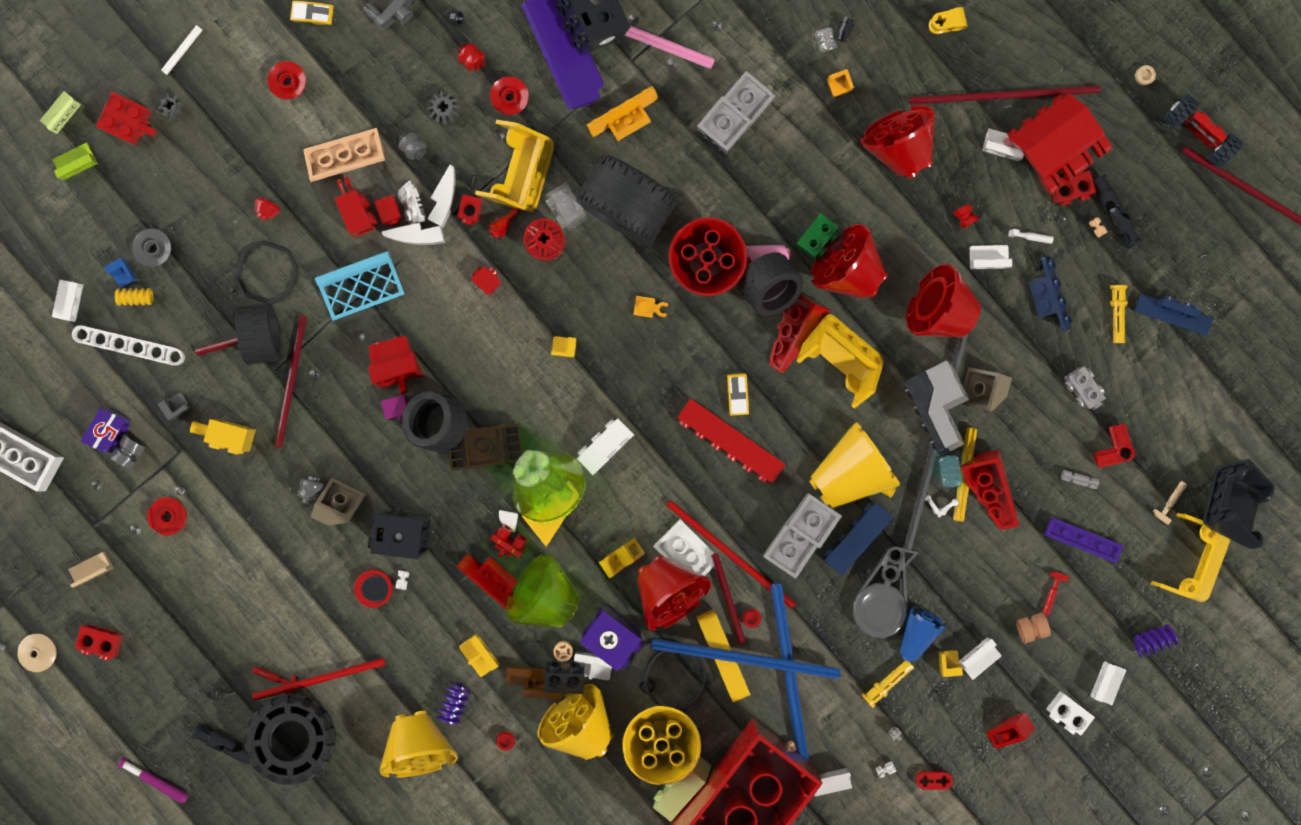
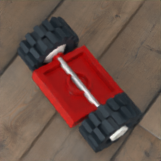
M1186 93L1164 115L1163 120L1173 129H1176L1182 123L1209 148L1214 146L1215 148L1207 156V160L1220 169L1238 153V150L1243 146V142L1233 133L1226 136L1224 130L1220 126L1214 125L1210 121L1209 116L1204 112L1197 111L1193 113L1199 103Z

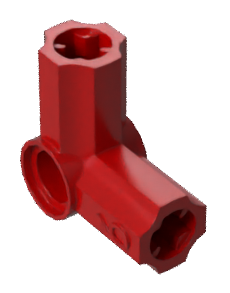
M1125 423L1108 428L1113 448L1094 452V459L1098 469L1127 462L1134 458L1135 450L1131 445ZM1122 448H1126L1129 452L1126 459L1120 455Z

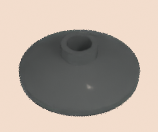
M143 230L133 241V255L144 266H160L170 256L171 242L167 235L160 230ZM153 245L157 247L155 252L151 251Z

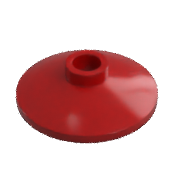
M282 61L271 68L267 83L270 91L276 97L283 100H291L298 97L304 91L306 76L303 69L296 63ZM286 79H291L290 85L285 84Z
M503 77L492 86L490 99L493 107L498 112L504 115H515L526 107L529 93L526 85L520 79ZM508 94L514 96L512 100L506 99Z

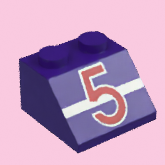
M100 408L80 442L105 453H112L116 447L120 446L119 440L122 435L129 431L131 419L113 408Z

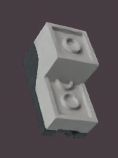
M746 71L729 92L719 99L697 125L696 134L725 158L773 102L776 95Z
M945 361L906 380L907 387L904 389L908 397L915 402L913 408L916 414L923 419L921 425L924 431L928 432L931 436L929 441L932 448L937 452L941 451L942 454H945L964 445L949 409L969 400L953 365Z
M805 492L762 556L796 579L816 548H821L842 516Z

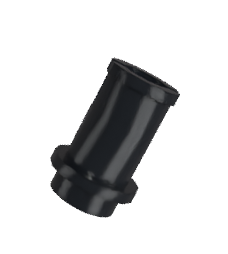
M844 16L840 20L841 25L835 39H840L841 42L846 43L850 30L854 27V20Z

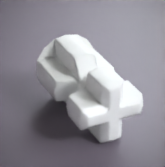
M400 570L398 571L400 579L396 582V588L406 590L408 582L405 578L409 577V572Z
M892 761L886 763L885 768L881 766L876 767L879 778L884 777L886 772L888 774L896 772Z

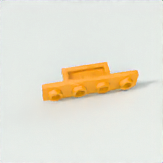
M651 86L643 90L638 95L626 100L621 105L588 123L587 127L592 137L610 128L617 141L650 123V118L643 108L658 100L654 87Z

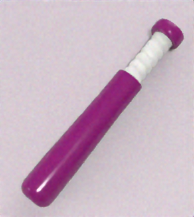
M125 757L117 765L119 769L124 768L137 775L140 780L181 804L185 803L188 799L186 792L148 771L141 770L135 765L130 764Z

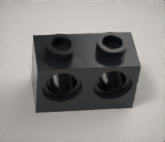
M546 662L545 692L583 694L585 663Z

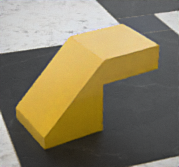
M634 537L601 560L599 564L608 577L611 578L623 568L639 559L645 552Z

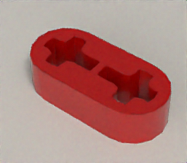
M920 771L915 777V782L923 790H946L952 786L953 779L946 771ZM926 776L927 779H932V781H926L925 785H923L920 779ZM942 776H945V778L948 779V781H946L944 785H942V783L940 781H936V779H942Z

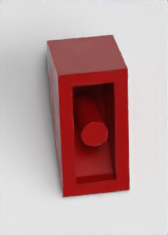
M1024 712L1008 718L986 734L995 748L999 749L1026 740L1035 727Z

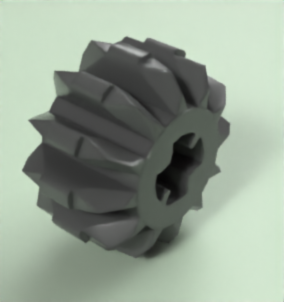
M441 91V97H438L435 93L434 98L436 100L429 99L428 102L433 106L427 107V110L432 112L429 116L430 118H435L436 123H439L442 119L443 124L446 125L448 118L451 123L454 122V119L451 117L452 115L455 117L459 116L454 110H459L460 105L456 104L458 102L457 98L452 99V93H448L445 97L444 91ZM442 104H445L448 107V109L445 108V112H442L441 109H439L440 107H442Z

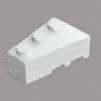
M612 418L605 425L607 429L602 434L598 432L591 439L593 443L589 447L585 445L577 453L579 455L577 460L592 475L634 436L619 419L615 421Z

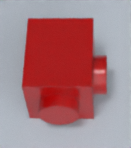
M485 266L482 268L478 267L472 274L473 278L471 280L489 297L502 284L497 278L498 273L491 266L488 269Z

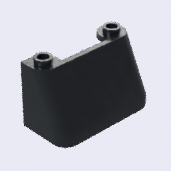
M1250 459L1220 466L1214 473L1203 517L1204 525L1208 529L1249 549L1262 547L1263 535L1258 531L1252 532L1258 504L1271 500L1275 485Z

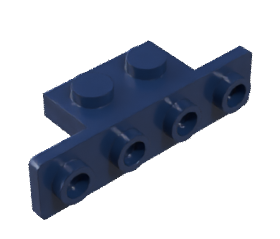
M1050 255L1041 257L1046 276L1028 281L1038 317L1041 318L1057 313L1062 331L1071 329L1072 320L1066 312V299L1061 295V282L1056 277L1054 271L1056 269L1055 262L1051 259Z
M1145 294L1139 295L1135 312L1202 335L1208 334L1213 318L1201 314V310L1196 309V305L1186 302L1181 304L1177 302L1178 299L1169 296L1157 299Z

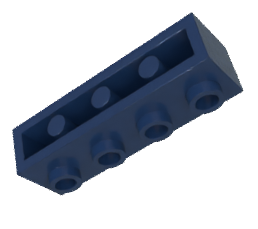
M876 502L868 503L862 509L863 514L851 521L849 524L851 528L846 533L843 531L836 540L838 542L835 546H829L824 552L825 557L823 559L840 575H843L893 519Z

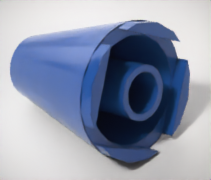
M913 606L910 610L900 648L901 657L908 662H912V660L917 661L946 628V623H940L942 620L940 617L925 609L918 611L916 606Z

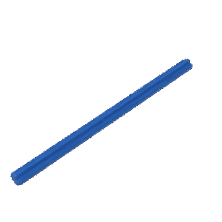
M775 583L771 585L781 656L782 659L794 661L783 588L781 583ZM784 670L796 751L809 761L796 673Z
M653 638L651 641V648L655 650L839 679L841 670L835 667Z

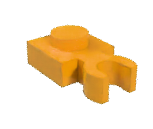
M636 296L634 315L652 318L653 313H657L660 317H666L665 313L660 312V307H668V304L661 302L657 305L654 298Z

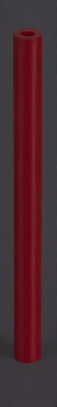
M714 553L711 555L738 643L741 646L746 644V640L719 554Z

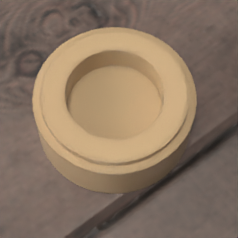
M1148 65L1140 67L1135 73V80L1143 86L1152 83L1156 77L1155 70Z

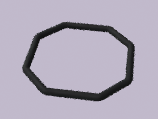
M259 241L243 250L235 279L246 297L273 304L289 296L291 293L298 265L289 249L265 241ZM260 245L287 252L294 266L287 292L273 300L247 293L239 279L246 253Z

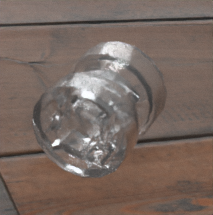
M832 27L814 33L815 39L820 43L818 46L820 53L838 47L837 41L833 38L834 31Z

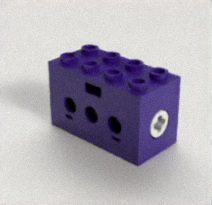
M604 603L582 632L580 644L616 671H619L620 668L624 669L628 665L631 653H636L642 646L641 629Z

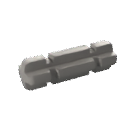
M1067 470L1062 472L1061 479L1064 481H1071V483L1085 487L1088 486L1092 489H1097L1099 486L1098 479L1078 473L1072 474L1071 471Z

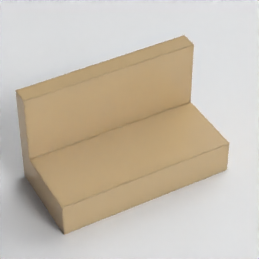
M102 552L68 569L74 580V583L70 584L72 588L114 569L106 552Z

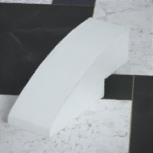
M449 165L431 196L436 205L428 219L444 228L450 215L455 196L456 174L455 168Z
M416 223L382 231L384 237L406 244L435 245L445 243L441 226L423 230L422 225Z

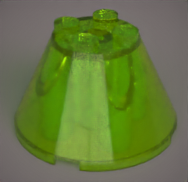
M527 450L519 458L513 470V501L518 511L530 521L550 523L557 518H564L577 507L583 497L586 485L583 468L568 453L562 451Z

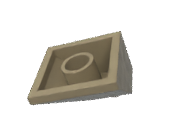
M968 367L963 388L969 400L960 405L993 411L1007 397L1012 378L1000 373Z
M331 478L315 502L311 518L326 525L348 523L366 494Z

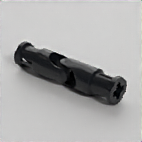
M1104 174L1093 180V184L1099 194L1100 202L1109 217L1113 219L1118 234L1122 235L1127 244L1126 248L1129 249L1143 240L1138 237L1132 220L1125 213L1114 188H1111L1108 184L1107 176ZM1109 201H1114L1118 206L1110 210Z
M198 723L191 736L192 739L196 738L203 741L210 748L223 752L244 764H250L243 743L228 738L216 730L207 729L202 726V723ZM235 746L239 747L241 751L234 752Z

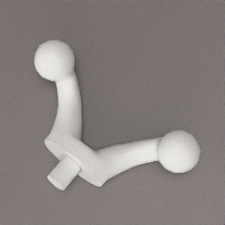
M926 494L925 501L929 502L933 513L937 514L938 517L945 515L952 506H958L959 504L957 499H953L944 508H937L929 494Z

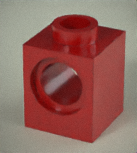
M393 195L374 201L384 225L388 224V227L399 224V220L403 219Z
M462 195L458 218L462 220L463 224L473 225V222H479L483 200ZM468 206L475 207V212L471 216L465 214V209Z

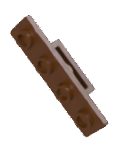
M507 666L506 683L524 685L523 697L562 700V693L545 692V669Z

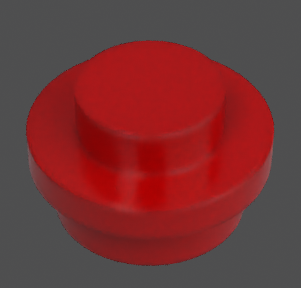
M748 609L743 613L742 621L745 626L755 628L761 622V615L756 609Z
M502 731L496 738V744L501 750H510L515 744V737L509 731Z

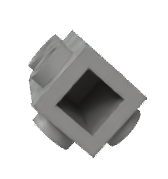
M1085 366L1079 367L1064 378L1067 381L1065 385L1070 392L1075 393L1077 396L1076 402L1081 408H1092V410H1095L1102 405L1101 401L1106 399L1103 395L1105 392L1101 385L1096 384L1093 380L1094 375L1089 368H1085Z

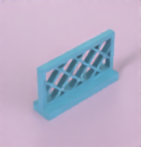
M389 250L315 278L332 321L405 294ZM389 264L391 269L389 277L378 273L382 265ZM368 271L375 274L371 284L360 280L363 272ZM376 276L387 280L383 290L373 286ZM347 278L356 281L352 291L342 287L344 280ZM389 281L397 284L399 292L391 294L385 291ZM359 282L369 286L365 296L355 292ZM328 285L338 287L335 297L327 295L324 287ZM371 288L382 292L376 301L367 298ZM340 289L351 293L347 303L336 299ZM353 295L364 299L361 306L356 308L349 304ZM335 301L345 305L343 313L335 315L333 311Z

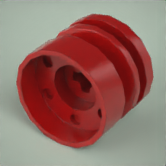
M540 218L533 221L527 227L524 233V244L533 258L549 262L557 259L562 254L565 248V236L562 228L555 221ZM542 235H546L547 238H550L546 241V244H543L542 241H539V239H542Z

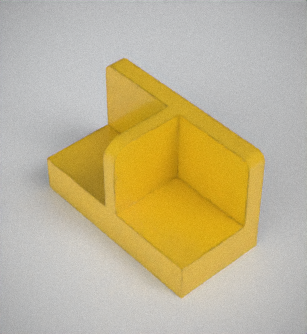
M478 633L459 646L462 653L468 659V664L473 666L480 677H483L491 670L493 671L500 664Z

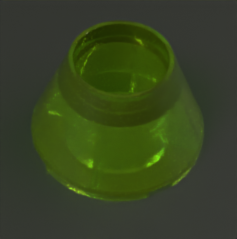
M546 553V556L539 555L532 560L517 579L519 583L515 586L516 590L513 598L509 597L506 607L507 618L514 624L560 628L575 613L579 604L580 594L556 558Z

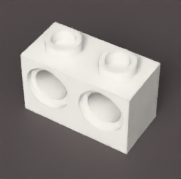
M1060 691L1046 709L1051 713L1049 715L1050 718L1057 723L1061 720L1066 724L1064 728L1073 735L1075 732L1082 735L1095 718ZM1065 705V711L1059 714L1058 707ZM1080 716V723L1074 725V718Z

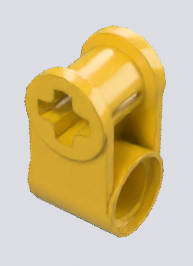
M963 7L937 13L928 24V28L933 34L959 31L968 27Z

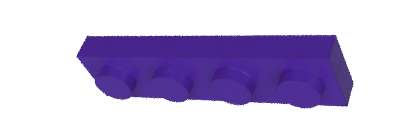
M1050 517L1044 533L1045 536L1117 563L1123 548L1121 544Z

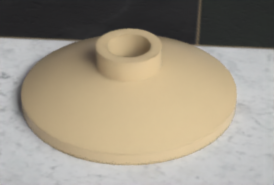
M31 634L25 637L19 644V662L29 671H44L51 667L56 659V646L44 634ZM33 650L37 652V657L32 655Z

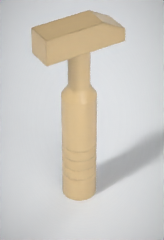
M1180 481L1166 502L1162 512L1156 509L1153 511L1155 517L1169 525L1171 519L1165 515L1175 505L1187 487L1185 482Z

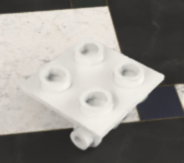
M408 181L399 189L398 193L399 201L405 209V219L410 225L417 222L423 223L425 222L426 215L424 209L420 208L422 204L417 203L421 201L417 188H414L411 181Z

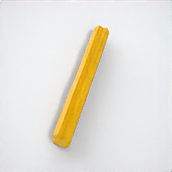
M966 428L961 465L973 458L977 434L976 428ZM961 467L956 495L959 504L955 506L953 520L960 522L964 521L969 490Z

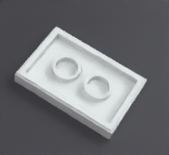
M681 519L653 546L664 557H668L704 576L714 567L711 557L714 552Z

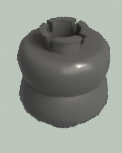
M406 132L400 137L398 147L405 153L408 159L419 160L425 155L426 142L420 139L416 132Z
M308 475V478L301 479L297 495L302 498V502L313 504V501H317L324 488V483L319 481V477Z

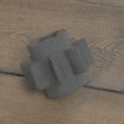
M167 94L166 98H160L161 106L158 109L164 110L163 116L167 117L170 114L175 119L176 114H182L180 109L184 104L177 102L179 100L177 95L172 98L170 94Z

